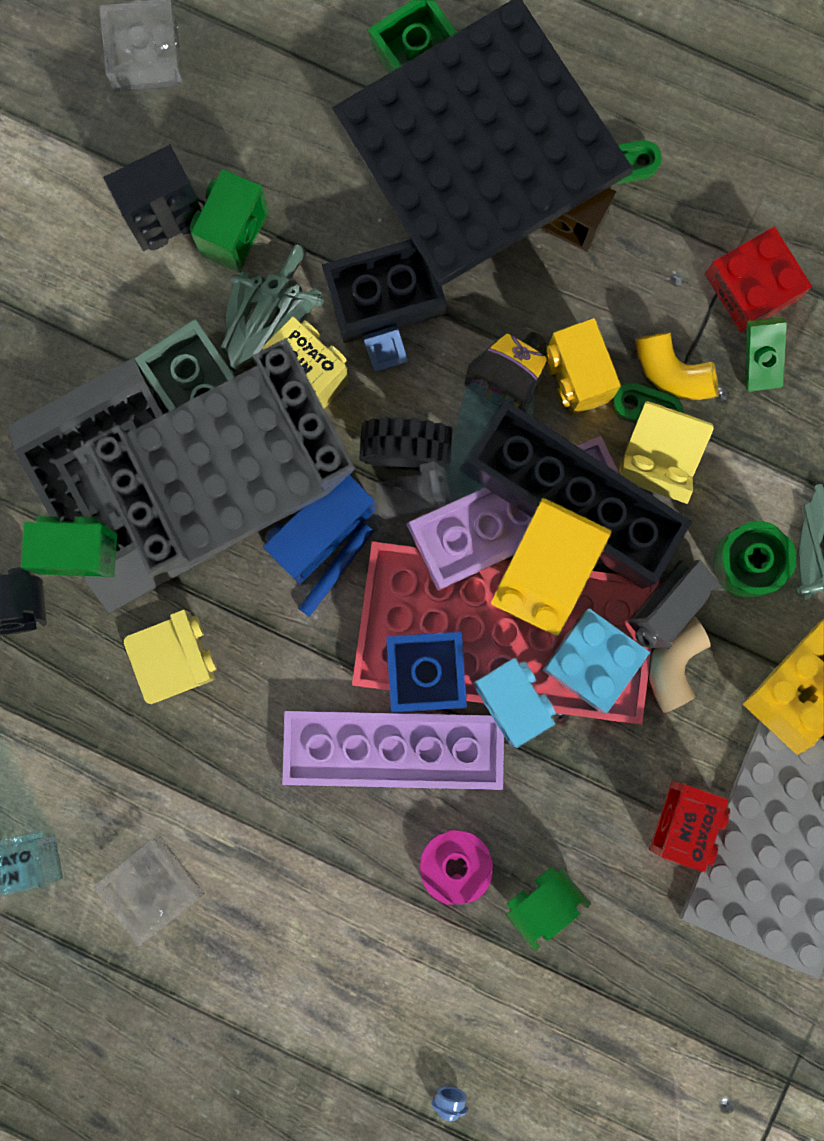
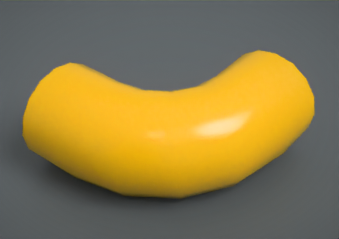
M670 332L656 333L635 339L638 358L645 376L659 391L682 400H703L718 397V379L713 362L687 365L680 362L675 356Z

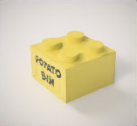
M293 316L262 349L264 350L287 338L323 408H325L349 384L348 367L344 364L347 360L334 346L331 345L327 349L318 339L321 335L309 322L305 320L301 324Z

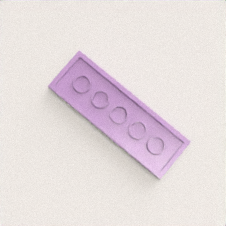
M601 435L577 446L619 473ZM483 488L408 522L407 527L439 591L514 556L532 517L487 488Z
M284 712L282 785L503 790L504 735L492 715Z

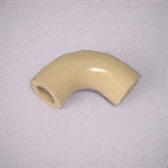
M693 616L674 641L669 642L672 645L670 649L654 648L650 656L648 677L654 696L663 713L672 711L696 697L686 679L685 666L690 658L709 648L711 644L705 629L695 616Z

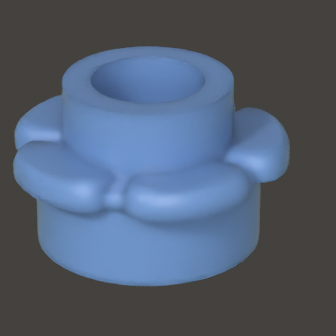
M451 1086L440 1087L437 1095L431 1102L433 1109L437 1111V1115L447 1121H455L459 1116L466 1115L468 1107L465 1106L466 1094L462 1090Z

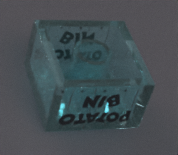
M43 830L10 838L11 844L7 843V838L0 839V896L43 888L63 878L56 835L44 837Z

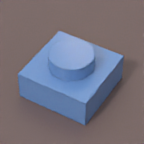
M397 325L363 335L374 372L408 362Z

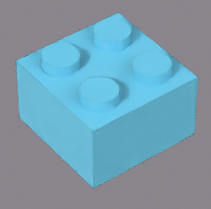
M588 608L583 611L542 671L600 713H608L650 652Z
M516 658L509 660L472 683L505 739L514 748L519 747L555 725L551 716L556 714L546 695H537L531 685L536 679L526 662L518 663Z

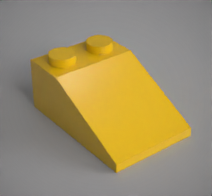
M542 498L497 588L491 604L558 636L573 610L611 534V530Z

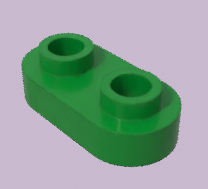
M641 140L618 144L632 166V174L614 185L648 179L656 174L662 162V153L655 143ZM640 158L645 159L648 165L645 167L639 166L636 160Z
M636 383L622 385L612 399V407L615 414L619 418L635 424L638 421L644 403L647 401L684 413L681 401L675 396ZM624 399H633L636 407L628 409L624 405Z

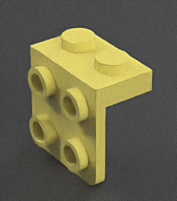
M181 610L171 614L170 620L128 635L124 639V646L142 695L149 704L160 702L216 680L213 671L217 670L214 657L210 649H204L200 639L201 636H204L202 625L197 615L192 616L189 611Z

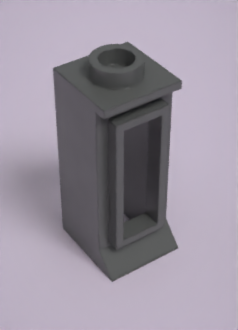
M696 560L690 568L684 561H678L627 623L636 632V639L645 647L670 649L672 645L669 642L674 641L711 596L710 592L724 588L701 560Z

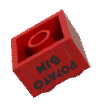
M775 226L714 260L705 273L706 278L740 333L747 330V321L769 318L800 300L812 288L811 283Z
M671 781L649 850L661 858L705 873L707 865L712 866L718 854L719 846L715 841L719 829L723 830L727 825L730 808L726 806L729 799Z

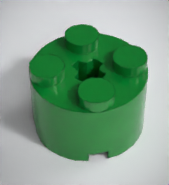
M765 521L748 522L727 533L720 539L713 557L714 571L721 586L726 591L745 598L760 597L781 588L791 577L796 567V551L790 538L779 530V527ZM753 555V558H759L760 564L754 566L753 563L749 562L748 556Z
M553 866L548 868L534 880L538 885L535 890L529 895L522 890L506 903L510 911L505 916L533 951L540 948L536 940L543 937L548 942L581 914L576 908L579 904H582L584 908H588L591 904L563 868H560L558 871Z

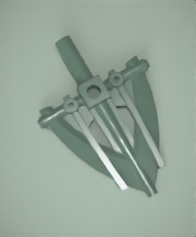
M294 245L277 275L269 274L266 280L261 275L251 278L245 271H241L239 275L231 276L230 281L234 284L226 313V337L220 347L223 354L229 356L230 364L228 368L230 370L237 371L239 366L251 360L257 363L253 355L262 351V347L293 316L301 323L314 306L319 307L323 305L324 299L321 296V291L314 289L306 293L302 291L300 285L295 284V286L291 287L289 283L306 254V250L302 246ZM253 305H256L252 315L250 316L246 324V318L250 310L252 309ZM279 309L280 312L275 318L274 322L270 326H268L272 318L274 317L275 313Z
M823 484L814 486L815 493L810 503L802 506L804 522L799 545L801 585L795 588L797 596H804V601L816 596V592L824 591V559L820 548L821 540L824 536Z

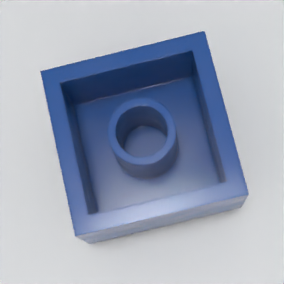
M462 632L386 637L391 712L467 707Z

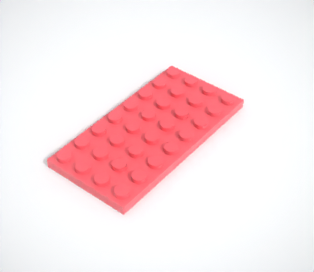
M372 541L352 686L390 691L386 640L388 636L462 632L466 701L484 703L472 683L509 660L516 658L518 663L526 662L536 679L531 685L537 695H546L556 713L642 725L651 648L645 647L636 639V632L627 622L656 589L660 580L652 586L641 589L621 575L592 571L559 635L555 636L491 604L511 560H503L438 591L417 547ZM588 608L650 652L608 713H600L542 671L583 611Z

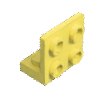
M649 401L645 402L621 460L619 474L640 488L688 504L693 493V476L714 430L713 424Z

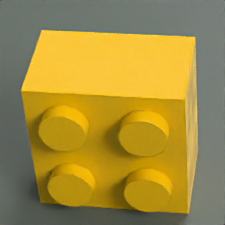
M595 318L553 333L547 346V354L545 355L547 361L545 365L550 376L555 374L560 387L556 388V392L562 408L568 407L571 416L611 402L621 385Z

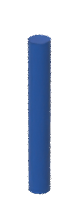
M365 523L361 524L298 608L308 617L312 615L373 534V529Z

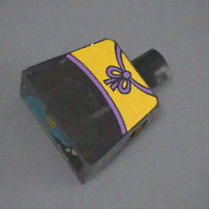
M530 332L522 341L510 333L504 334L468 365L464 386L498 407L507 400L526 413L544 377L549 361L548 357L541 353L546 346L544 338L538 333Z

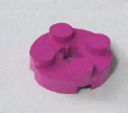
M450 829L440 833L427 843L421 854L420 874L424 887L432 897L444 904L454 905L473 902L486 892L491 883L493 862L489 849L479 837L471 832ZM459 857L464 859L466 864L463 867L467 868L465 874L461 876L456 873L452 877L446 872L447 869H450L449 866H446L449 859L452 858L455 861Z

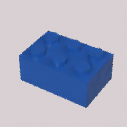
M348 475L327 496L292 513L294 517L285 526L281 523L277 524L266 535L265 539L268 542L263 548L301 585L376 511L375 500Z

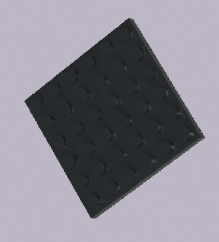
M523 0L507 2L332 107L334 115L439 287L632 174L631 164Z

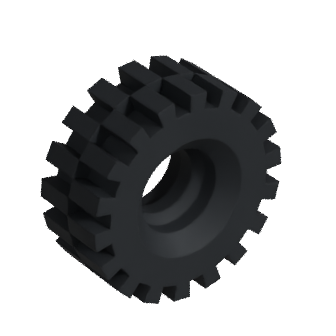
M381 417L380 420L375 418L369 419V421L365 420L361 426L359 460L368 465L373 464V466L386 467L388 469H415L416 471L446 469V467H450L453 429L450 426H445L443 423H434L431 420L420 421L417 418L403 419V417H395V419H390L388 417Z

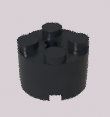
M21 567L9 569L7 571L8 575H0V635L36 630V622L45 626L47 619L42 578L31 575L30 571Z

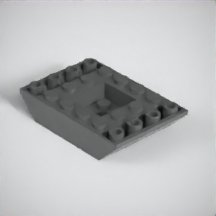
M134 358L8 425L14 451L49 516L60 517V521L75 523V517L98 518V522L106 523L107 528L117 533L115 578L83 577L108 613L121 608L233 546L231 545L191 566L154 575L148 574L85 443L118 425L126 433H129L165 414Z

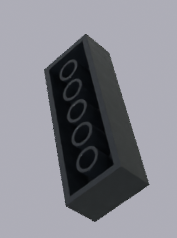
M507 400L495 411L459 471L532 518L542 498H545L611 530V534L598 561L641 589L658 582L692 523L691 520Z

